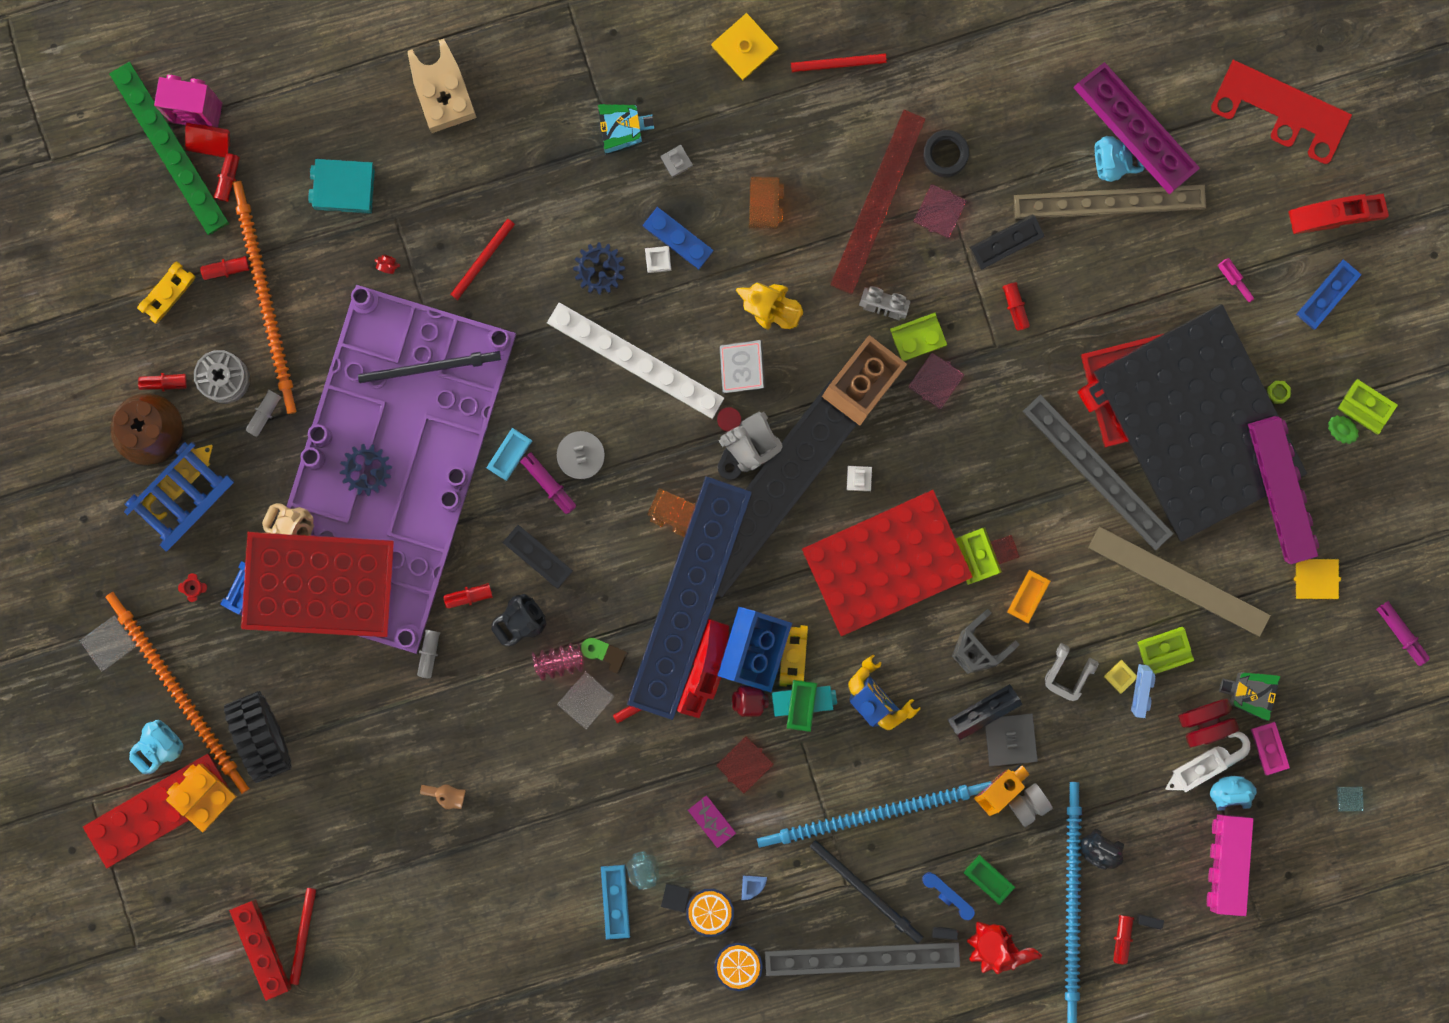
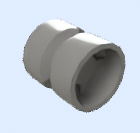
M1036 783L1024 790V796L1017 795L1008 803L1024 827H1027L1036 820L1035 815L1043 816L1053 809Z

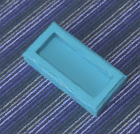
M512 428L486 468L507 481L533 441Z

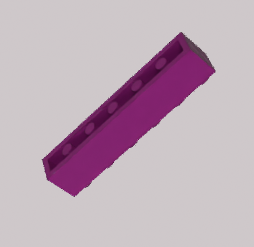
M1273 416L1248 424L1284 561L1294 564L1317 557L1319 543L1317 537L1311 531L1313 520L1310 513L1306 512L1304 505L1307 503V498L1304 490H1300L1298 481L1301 480V475L1298 467H1294L1292 458L1295 457V453L1291 443L1288 444L1286 434L1289 432L1285 420Z

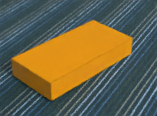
M1029 570L1007 613L1028 624L1051 581Z

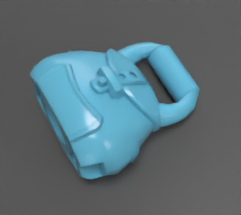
M1105 136L1096 142L1095 160L1100 179L1113 182L1119 180L1126 173H1140L1145 169L1138 159V167L1133 166L1131 151L1122 141L1115 137Z
M161 720L150 721L142 728L140 741L132 747L129 760L142 774H152L162 763L171 762L178 758L183 750V743ZM141 750L143 755L152 762V766L149 767L136 752Z
M1240 776L1221 778L1213 784L1210 790V797L1216 803L1217 810H1225V807L1241 805L1243 809L1251 808L1252 800L1257 794L1256 787L1252 782Z

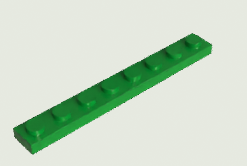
M127 62L109 73L206 233L210 236L228 225V220L163 114L154 106L155 101L132 64Z

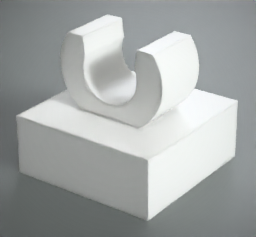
M848 466L847 490L871 491L872 467Z

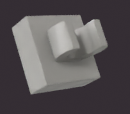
M682 145L660 156L672 178L693 167Z

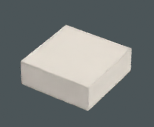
M669 246L645 248L648 273L671 271Z

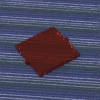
M745 736L716 766L728 777V782H732L744 794L774 764L762 753V748H757Z

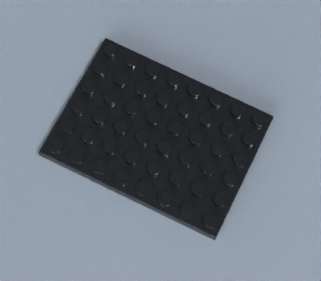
M1223 304L1211 308L1093 372L1180 542L1267 496L1248 424L1279 416ZM1286 434L1288 444L1291 443L1295 453V457L1292 458L1294 467H1298L1300 475L1303 477L1307 472L1288 434Z

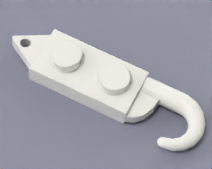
M1241 732L1228 735L1229 738L1238 737L1241 739L1242 748L1230 755L1222 747H1213L1173 770L1174 774L1165 789L1184 790V792H1187L1244 759L1250 751L1248 737Z

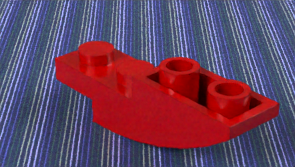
M1365 194L1354 195L1288 211L1293 234L1339 228L1341 225L1382 220L1389 217L1384 194L1370 196Z
M712 619L707 620L692 664L694 667L677 707L678 712L700 718L707 699H714L721 679L718 676V672L729 639V625Z

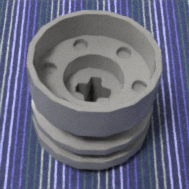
M214 350L204 354L198 360L194 369V381L197 389L205 397L220 404H230L239 400L246 393L250 384V374L247 366L234 354L225 350ZM223 372L225 378L223 380L218 379L215 374Z

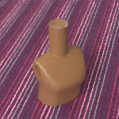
M446 784L439 788L426 785L421 786L420 794L436 797V800L443 808L462 809L466 790L456 789Z

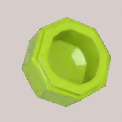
M1274 381L1267 388V394L1273 404H1283L1291 397V388L1285 381Z

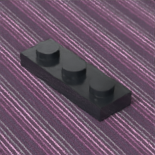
M1032 214L969 248L979 268L982 270L1045 236L1035 215Z
M519 525L502 542L557 589L573 572L571 568Z
M1009 684L947 720L959 740H962L1023 704Z

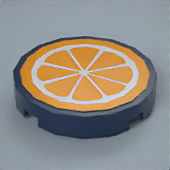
M714 888L703 889L695 893L689 900L686 908V918L690 927L697 934L705 937H716L724 933L731 926L734 918V907L730 898L724 892Z
M736 942L728 944L720 950L716 957L714 969L717 979L723 986L730 990L743 991L750 989L758 982L762 974L763 965L761 956L755 948L745 943Z

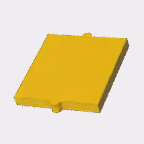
M1308 559L1296 563V577L1293 578L1296 581V599H1339V581H1341L1339 577V559Z

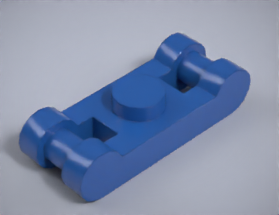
M928 872L923 875L922 881L924 885L928 888L935 887L941 892L938 897L948 906L953 903L958 907L959 915L964 920H971L974 917V909L935 874Z

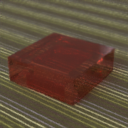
M1012 535L991 542L999 564L1019 558Z

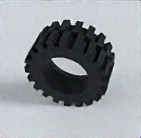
M260 691L224 705L225 718L229 725L228 728L232 734L233 742L238 749L237 752L242 758L245 768H247L248 774L254 782L259 783L291 770V759L284 737L281 734V729L275 720L270 705L266 702V698Z

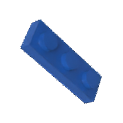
M658 207L643 224L646 230L698 270L714 252L713 249Z
M1343 259L1296 315L1315 330L1362 274Z

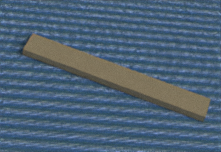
M1205 185L1179 186L1171 194H1168L1163 187L1013 196L1015 220H1022L1032 214L1035 215L1036 219L1206 209Z
M1100 526L1088 546V549L1260 637L1271 616Z

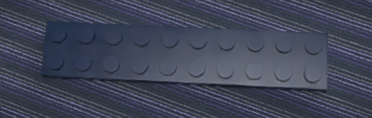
M705 476L627 705L673 720L746 511L751 491Z

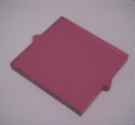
M931 184L913 222L929 229L930 233L935 232L949 239L967 200L952 194L951 190L945 191Z
M931 353L908 388L922 396L923 401L927 400L941 409L964 374L952 367L949 361L945 362Z

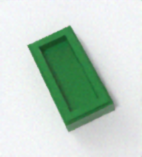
M793 680L787 729L811 732L817 683Z
M980 855L963 872L999 905L1015 889L1012 883Z

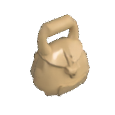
M276 503L269 507L262 525L266 533L311 535L314 519L307 509L301 507L290 509L283 504ZM278 510H280L274 526L270 528L277 515Z

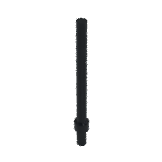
M480 351L471 353L470 356L358 374L359 383H366L469 365L478 367L483 366V363L501 360L500 351L481 354Z
M817 840L809 846L895 923L894 927L901 933L905 932L917 944L924 938L910 925L911 922L905 916L901 917Z

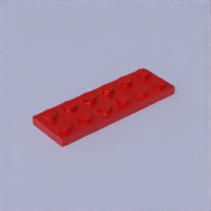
M209 753L83 826L106 869L189 821V819L182 816L166 801L169 797L166 792L174 783L177 782L180 785L186 777L183 774L191 765L194 764L197 767L198 764H203L229 788Z

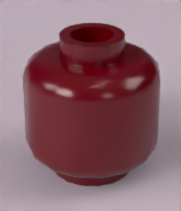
M748 685L740 686L732 695L733 710L737 711L741 717H759L763 714L764 708H768L769 705L768 694H764V691Z

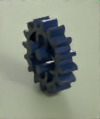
M600 242L597 243V248L594 249L589 244V251L586 252L581 249L580 253L583 257L575 258V261L579 264V266L573 267L575 272H579L575 279L576 281L583 280L580 287L583 289L588 286L590 294L594 289L597 290L598 295L602 294L603 289L609 294L611 293V286L619 287L616 282L617 279H624L620 272L625 271V267L619 265L624 259L623 257H616L618 254L617 249L612 252L610 251V244H607L605 249L602 248ZM606 254L608 255V260L603 262V268L606 271L614 270L615 275L608 277L605 272L600 271L599 282L593 284L590 280L596 275V271L593 267L585 268L584 263L589 260L594 266H599L600 256Z
M361 444V450L359 451L354 446L352 447V455L349 453L344 454L348 459L347 462H340L342 466H345V470L339 471V474L346 475L342 483L349 482L351 485L348 490L351 491L356 488L357 495H360L362 490H364L366 495L370 496L372 489L379 493L378 486L386 487L387 484L383 480L391 478V475L387 474L386 470L392 469V466L385 464L389 457L382 458L383 450L380 449L375 452L374 445H371L368 450L365 444ZM357 455L364 457V464L366 466L371 465L373 460L380 461V468H373L369 471L370 475L376 479L374 485L367 483L366 474L360 475L358 480L351 478L350 475L353 471L358 472L362 469L361 464L355 461Z

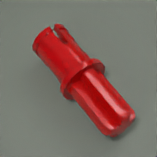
M226 154L221 174L217 176L219 181L213 198L229 202L232 183L236 182L234 177L240 159L239 156Z
M246 256L227 261L222 259V262L202 266L201 275L204 280L221 276L228 278L230 274L249 271V263Z
M1017 282L1004 285L1002 288L1009 306L1007 310L1011 312L1016 330L1020 331L1027 329L1029 322L1024 309L1026 304L1022 302Z
M161 373V376L139 377L138 387L140 390L162 389V392L171 389H187L186 374L164 375V373Z
M489 583L472 588L465 587V590L444 595V602L446 608H452L468 603L472 605L473 602L493 597Z
M1119 915L1117 936H1114L1116 944L1113 961L1117 964H1127L1130 942H1133L1131 934L1134 917Z

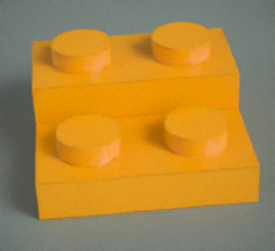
M193 764L183 774L186 777L180 785L177 782L174 783L166 792L169 795L166 801L203 833L237 796L203 764H198L197 767Z

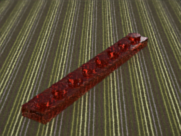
M903 110L830 286L851 295L853 294L926 118Z

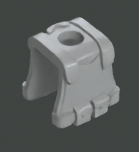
M765 412L753 414L742 421L739 427L728 431L718 440L721 446H725L736 458L741 471L747 472L759 467L782 449L781 441L773 435L769 427L768 417Z
M1060 643L1056 650V661L1046 673L1045 684L1050 691L1070 701H1075L1081 696L1082 693L1080 691L1089 675L1095 673L1099 663L1092 658L1088 659L1073 690L1053 681L1069 653V646Z

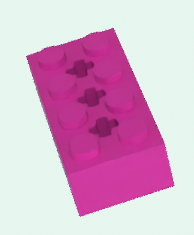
M167 75L166 78L159 77L154 106L170 123L186 125V122L218 127L222 102L208 85H205L203 80L191 79L190 82L181 81L179 76Z
M1217 814V819H1213L1212 834H1216L1215 844H1211L1210 857L1214 858L1213 868H1209L1208 875L1209 882H1212V890L1207 893V906L1210 907L1211 912L1224 915L1246 916L1253 818Z

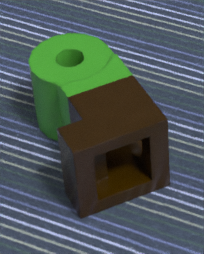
M595 638L586 639L581 646V651L585 657L589 659L598 658L611 664L609 671L619 675L628 652Z

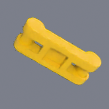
M178 261L169 268L165 276L137 307L142 313L146 312L151 316L150 320L155 324L166 315L196 277L191 272L187 273L182 269L183 265ZM176 276L181 279L178 286L172 282ZM156 300L162 304L159 309L152 306Z
M801 625L800 628L791 627L781 658L779 682L781 687L792 685L793 680L804 681L808 626ZM790 637H800L799 644H790ZM788 668H797V676L787 675Z

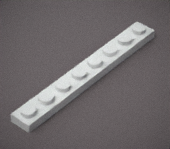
M558 303L547 322L548 325L713 419L724 400V397L561 303Z

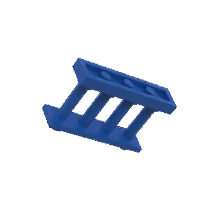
M193 441L189 445L184 442L175 451L178 456L138 497L134 494L125 503L127 508L124 513L128 515L132 510L136 511L161 535L160 538L163 541L160 543V546L166 552L234 483V480L228 474L224 478L217 476L191 451L196 445ZM183 458L211 483L210 486L213 489L207 495L201 494L174 469ZM166 475L194 500L193 503L196 507L191 512L184 511L157 486ZM150 492L178 518L179 524L173 530L162 524L140 503Z

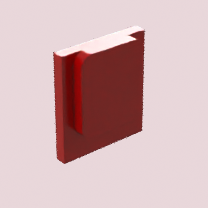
M186 122L185 150L225 158L226 154H229V130Z

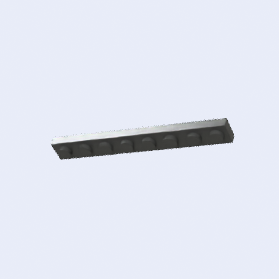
M1041 394L1022 411L1154 550H1157L1174 534Z
M959 942L765 951L766 976L960 967Z

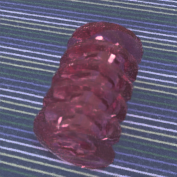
M579 642L577 649L570 643L568 651H565L562 645L559 646L557 654L553 648H550L548 656L541 650L539 658L532 652L536 675L542 681L546 680L547 673L551 679H554L556 671L563 677L565 669L571 675L574 673L575 667L579 672H583L584 659Z

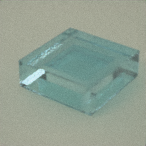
M1337 787L1338 811H1363V787Z

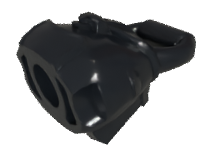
M527 594L515 595L509 600L505 612L494 619L491 630L503 646L510 647L525 637L533 638L540 635L546 626V616L533 598ZM498 623H505L506 627L513 635V638L511 640L508 638V636L505 634V632Z
M1095 828L1091 834L1083 837L1080 842L1081 851L1085 855L1084 858L1094 866L1104 870L1107 868L1114 869L1122 865L1124 861L1122 853L1124 844L1120 841L1111 842L1101 836L1102 831Z

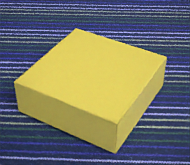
M1120 660L1104 675V678L1121 694L1136 680L1137 675Z

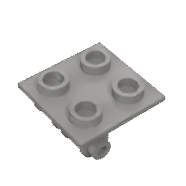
M871 286L870 288H864L859 306L864 307L863 310L874 313L876 307H879L877 314L880 313L881 308L885 309L884 316H886L889 310L888 317L900 321V318L905 320L910 301L906 300V297L901 294L893 293V295L883 293L882 289Z

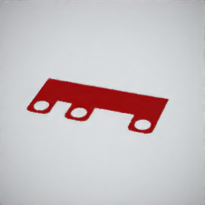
M1232 60L1211 105L1213 113L1226 119L1234 117L1241 100L1278 116L1271 132V138L1287 147L1294 144L1301 128L1316 134L1309 147L1308 155L1310 158L1323 164H1328L1331 161L1352 116L1348 112L1235 60ZM1221 98H1229L1233 102V108L1230 112L1223 113L1218 109V101ZM1287 125L1292 129L1293 134L1289 140H1281L1278 137L1277 131L1280 126ZM1320 142L1326 143L1330 148L1329 154L1324 158L1318 157L1314 152L1315 146Z

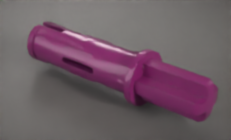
M532 452L527 455V458L524 457L520 461L548 493V498L553 499L565 514L571 513L576 508V504L563 490L564 487L560 486Z
M1386 601L1383 605L1379 606L1376 610L1403 645L1402 649L1408 651L1418 666L1428 662L1430 657L1417 641L1419 638L1411 633L1390 602Z

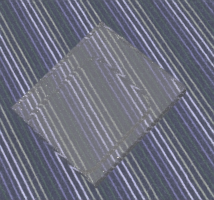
M115 615L79 640L101 672L136 648V643L132 641L131 636L128 635V632Z
M585 672L557 705L587 729L612 701L614 696Z

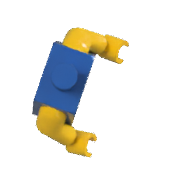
M871 655L862 662V667L848 683L851 692L850 702L870 726H880L886 730H891L907 718H913L920 710V707L913 709L911 704L914 700L911 699L903 706L902 710H899L871 678L869 673L881 667V662L876 665L873 664L872 658L875 655Z

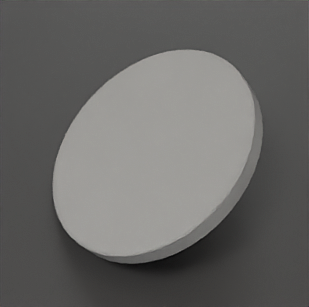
M584 431L573 432L567 435L558 446V464L561 470L572 478H590L601 469L604 463L605 453L602 443L591 433Z

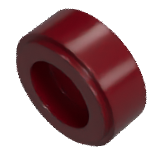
M731 407L722 409L717 416L718 426L726 432L739 427L741 423L740 413Z

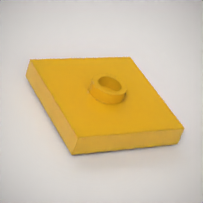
M747 13L711 44L715 51L742 80L747 78L778 50L774 42Z

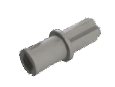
M268 390L260 406L255 408L257 411L246 427V431L257 437L267 420L272 418L270 415L282 397Z
M425 630L422 651H419L421 653L417 673L419 677L431 678L435 656H438L436 651L440 632Z

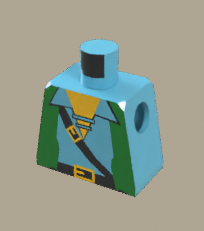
M598 105L605 153L642 142L640 131L654 129L653 116L638 117L636 105Z

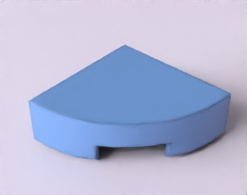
M743 875L741 900H748L757 896L765 887L767 877Z

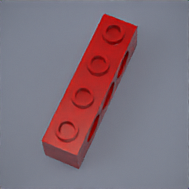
M256 899L229 910L265 1001L291 990V985Z

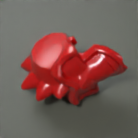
M977 922L976 934L967 939V942L975 948L969 960L971 962H981L982 973L992 969L996 974L1015 970L1022 964L1035 961L1036 959L1040 960L1042 954L1031 947L1020 951L1011 939L1013 935H1009L1006 928L1002 925H989Z

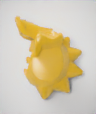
M757 282L750 288L736 289L737 293L744 300V310L754 315L756 321L763 328L769 330L773 322L784 329H791L799 325L803 309L796 300L785 297L788 291L786 286L775 284L766 286Z

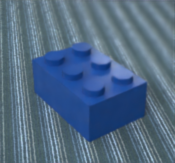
M738 607L718 676L771 692L792 623Z

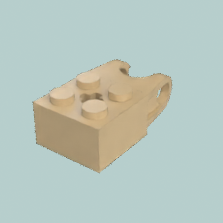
M444 39L439 40L440 58L433 65L422 64L413 49L408 51L413 83L431 133L477 118L461 71ZM445 96H447V98L451 97L450 99H448L449 104L444 105L443 102L440 103L442 98Z

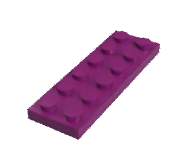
M1105 62L1073 87L1168 194H1171L1200 169Z

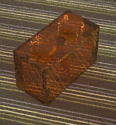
M751 177L749 228L778 229V222H783V208H779V199L784 198V184H779V178Z
M659 488L647 515L652 517L650 522L660 527L667 524L673 527V533L685 537L695 504Z

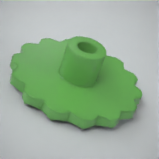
M1336 415L1328 422V429L1337 441L1351 444L1359 437V430L1356 428V424L1344 416Z

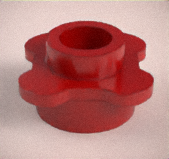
M382 255L378 259L375 258V262H377L376 269L384 273L394 274L395 269L400 267V264L396 263L394 257Z
M191 573L188 575V579L178 585V590L187 596L188 601L195 602L201 593L206 592L207 585L201 583L196 574ZM192 585L195 587L194 590L190 589Z

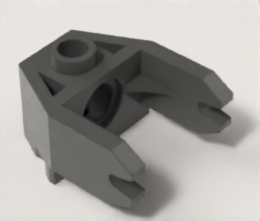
M989 609L985 610L961 631L952 657L967 674L997 666L1019 646V643L1015 640L1000 654L991 656L973 635L974 631L991 614ZM968 653L972 655V659L968 657Z

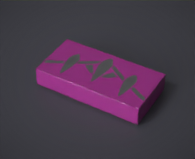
M707 795L688 809L689 813L717 848L736 834Z

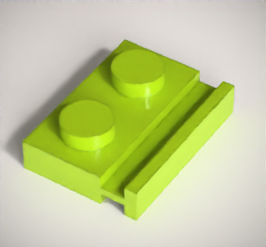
M936 313L890 329L900 359L903 361L947 346Z
M1356 379L1337 409L1378 435L1398 405Z
M985 527L955 538L973 578L966 580L968 585L1002 572Z
M1183 626L1137 642L1144 665H1148L1154 674L1194 661Z

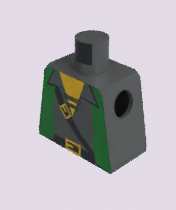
M1240 672L1237 674L1236 681L1223 678L1219 692L1232 695L1230 701L1232 707L1261 720L1269 721L1280 676Z

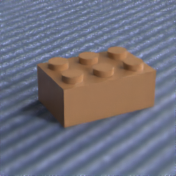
M869 335L831 382L822 397L858 425H861L902 373L907 363Z

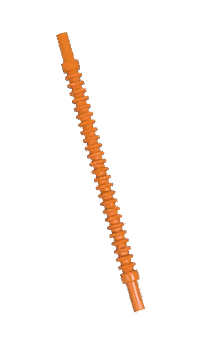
M242 181L233 182L238 205L236 212L237 215H240L238 221L242 222L240 228L244 229L242 231V234L245 235L243 241L247 242L245 244V247L248 248L246 254L250 255L248 261H251L249 267L253 268L251 274L255 275L252 280L256 281L254 287L258 288L256 294H259L257 300L261 301L259 307L263 309L260 313L264 314L262 320L266 321L263 326L267 327L265 333L269 334L267 340H270L268 346L272 347L270 353L274 355L271 359L275 360L273 366L277 368L274 372L278 373L276 379L280 381L278 389L282 391L287 414L296 413L291 390L293 383L292 380H289L291 375L287 374L289 367L285 366L287 364V361L284 360L286 354L282 353L284 350L281 347L283 341L279 340L281 334L277 333L280 328L276 327L278 321L274 320L276 314H273L275 308L271 307L273 301H270L272 295L268 294L270 288L266 287L269 282L265 281L267 275L263 274L265 268H262L264 262L260 261L262 255H259L261 249L257 248L259 242L255 240L258 236L254 235L256 229L252 228L254 222H251L253 216L249 214L251 213V207L246 202Z
M114 592L108 594L106 599L119 616L118 621L121 625H125V630H129L128 635L133 636L132 641L137 642L136 647H141L140 652L145 653L144 658L149 659L148 664L153 665V670L156 669L157 672L155 674L161 676L159 680L165 682L163 686H168L167 692H172L171 697L176 698L175 703L180 704L179 709H184L183 714L188 715L187 720L192 721L191 726L194 725L196 727L194 730L199 731L200 734L198 736L203 737L202 742L207 743L206 748L211 749L210 754L214 753V759L219 760L218 765L223 766V773L230 776L241 794L248 791L250 788L236 770V763L230 761L231 756L226 755L227 750H222L223 745L218 744L219 739L214 738L215 733H210L211 727H206L207 722L202 721L203 716L198 715L199 710L195 711L194 708L196 706L191 705L192 700L187 699L188 694L183 693L184 688H179L180 683L175 682L176 677L171 676L172 671L167 670L168 665H163L164 660H160L161 655L155 653L157 649L152 648L153 643H148L149 638L144 637L145 632L140 631L141 626H136L137 621H133L134 616L132 613L126 611Z

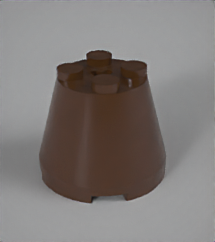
M150 393L137 394L125 400L115 411L110 428L111 438L117 451L127 460L146 466L160 464L172 457L180 445L182 435L184 434L183 420L178 409L162 396Z

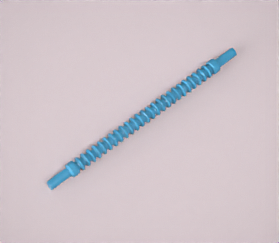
M991 781L969 787L962 785L957 790L953 787L952 791L946 789L945 793L939 791L938 795L933 792L932 796L926 794L925 798L919 796V799H915L913 797L912 801L906 799L905 803L899 801V804H895L893 802L892 806L886 804L884 808L882 806H879V809L873 807L871 811L866 809L864 813L861 810L859 814L852 812L851 816L845 814L844 818L839 815L838 819L832 817L831 821L825 819V822H821L819 820L818 824L812 822L811 826L805 824V827H801L799 825L798 829L792 827V830L782 829L780 833L757 838L758 846L761 848L781 842L789 844L793 839L797 842V838L804 840L805 836L811 838L813 834L817 837L818 833L824 835L825 831L831 833V830H835L837 832L838 828L844 830L846 826L848 828H851V825L857 827L858 823L864 825L866 821L870 824L871 820L877 822L879 818L884 820L886 816L890 819L891 815L898 817L899 813L905 815L907 811L911 814L912 810L918 812L919 808L925 810V807L931 809L932 805L938 807L939 803L945 805V802L951 804L952 800L958 802V799H962V801L968 800L970 796L980 794L991 784Z
M1070 782L1069 807H1067V815H1069L1067 821L1070 823L1067 826L1069 832H1067L1069 839L1066 840L1069 842V846L1066 847L1069 849V853L1066 854L1069 856V860L1066 861V863H1069V867L1066 868V870H1069V874H1066V877H1069V881H1066V884H1069V888H1066V891H1069V895H1066V898H1069V901L1066 902V905H1069V908L1066 909V912L1069 913L1066 916V919L1069 920L1066 926L1069 928L1066 930L1068 933L1066 937L1068 943L1065 944L1068 947V950L1065 951L1068 954V957L1065 958L1068 961V964L1065 965L1068 968V971L1065 972L1068 975V978L1065 979L1068 982V985L1065 986L1068 991L1065 992V1000L1068 1001L1067 1023H1077V1001L1080 1000V992H1077V989L1080 988L1077 985V982L1080 981L1077 978V975L1080 974L1077 971V968L1080 967L1077 964L1080 958L1077 955L1080 954V951H1078V947H1080L1078 940L1081 939L1078 937V933L1081 932L1078 930V926L1081 925L1078 923V919L1081 918L1078 916V912L1081 911L1078 909V905H1081V902H1078V898H1081V895H1078V891H1081V888H1078V884H1081V881H1078V878L1081 877V874H1078V871L1081 870L1078 867V864L1081 863L1078 859L1081 856L1078 852L1081 847L1078 844L1081 842L1079 836L1082 835L1079 832V829L1082 828L1079 825V822L1082 821V819H1079V815H1082V807H1079V782Z

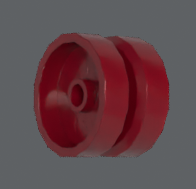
M1229 698L1218 700L1178 715L1182 727L1198 726L1197 729L1188 732L1185 736L1189 748L1222 740L1226 736L1240 730L1235 718L1220 720V717L1232 711Z

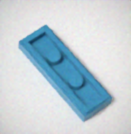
M625 865L601 866L606 939L630 938Z

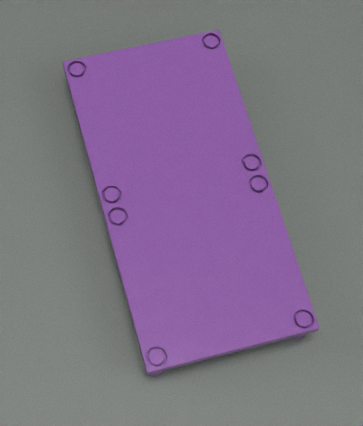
M356 285L351 293V303L313 424L308 430V440L305 449L301 453V462L286 507L290 509L301 507L310 512L314 519L311 536L394 541L387 637H360L417 654L516 333ZM480 351L481 354L500 351L501 360L483 363V366L478 367L469 365L366 383H359L358 374L470 356L471 353ZM361 444H365L368 450L371 445H374L375 452L382 449L381 457H389L385 464L392 466V469L386 470V473L391 475V478L383 480L387 486L379 485V493L372 489L370 496H367L364 490H362L360 495H357L356 488L349 491L348 488L351 484L349 482L342 483L346 475L339 474V471L345 470V466H342L340 462H347L348 460L344 454L349 453L352 455V447L354 446L358 451L361 450ZM357 455L355 461L361 464L362 469L358 472L353 471L350 475L351 478L358 480L360 475L366 474L367 483L374 485L376 479L370 475L369 471L373 468H380V461L373 460L371 465L366 466L364 464V457Z

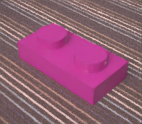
M1271 722L1252 728L1251 732L1265 775L1290 768L1276 723Z

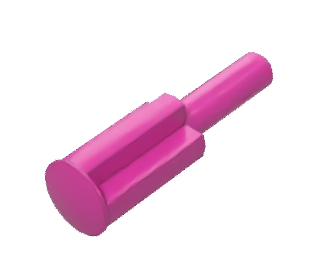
M1229 258L1223 260L1218 267L1232 286L1235 284L1248 302L1253 301L1254 297L1241 281L1243 276Z

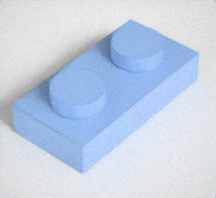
M1139 664L1131 708L1135 717L1145 718L1146 711H1149L1151 708L1149 692L1150 688L1154 687L1155 674L1148 665Z

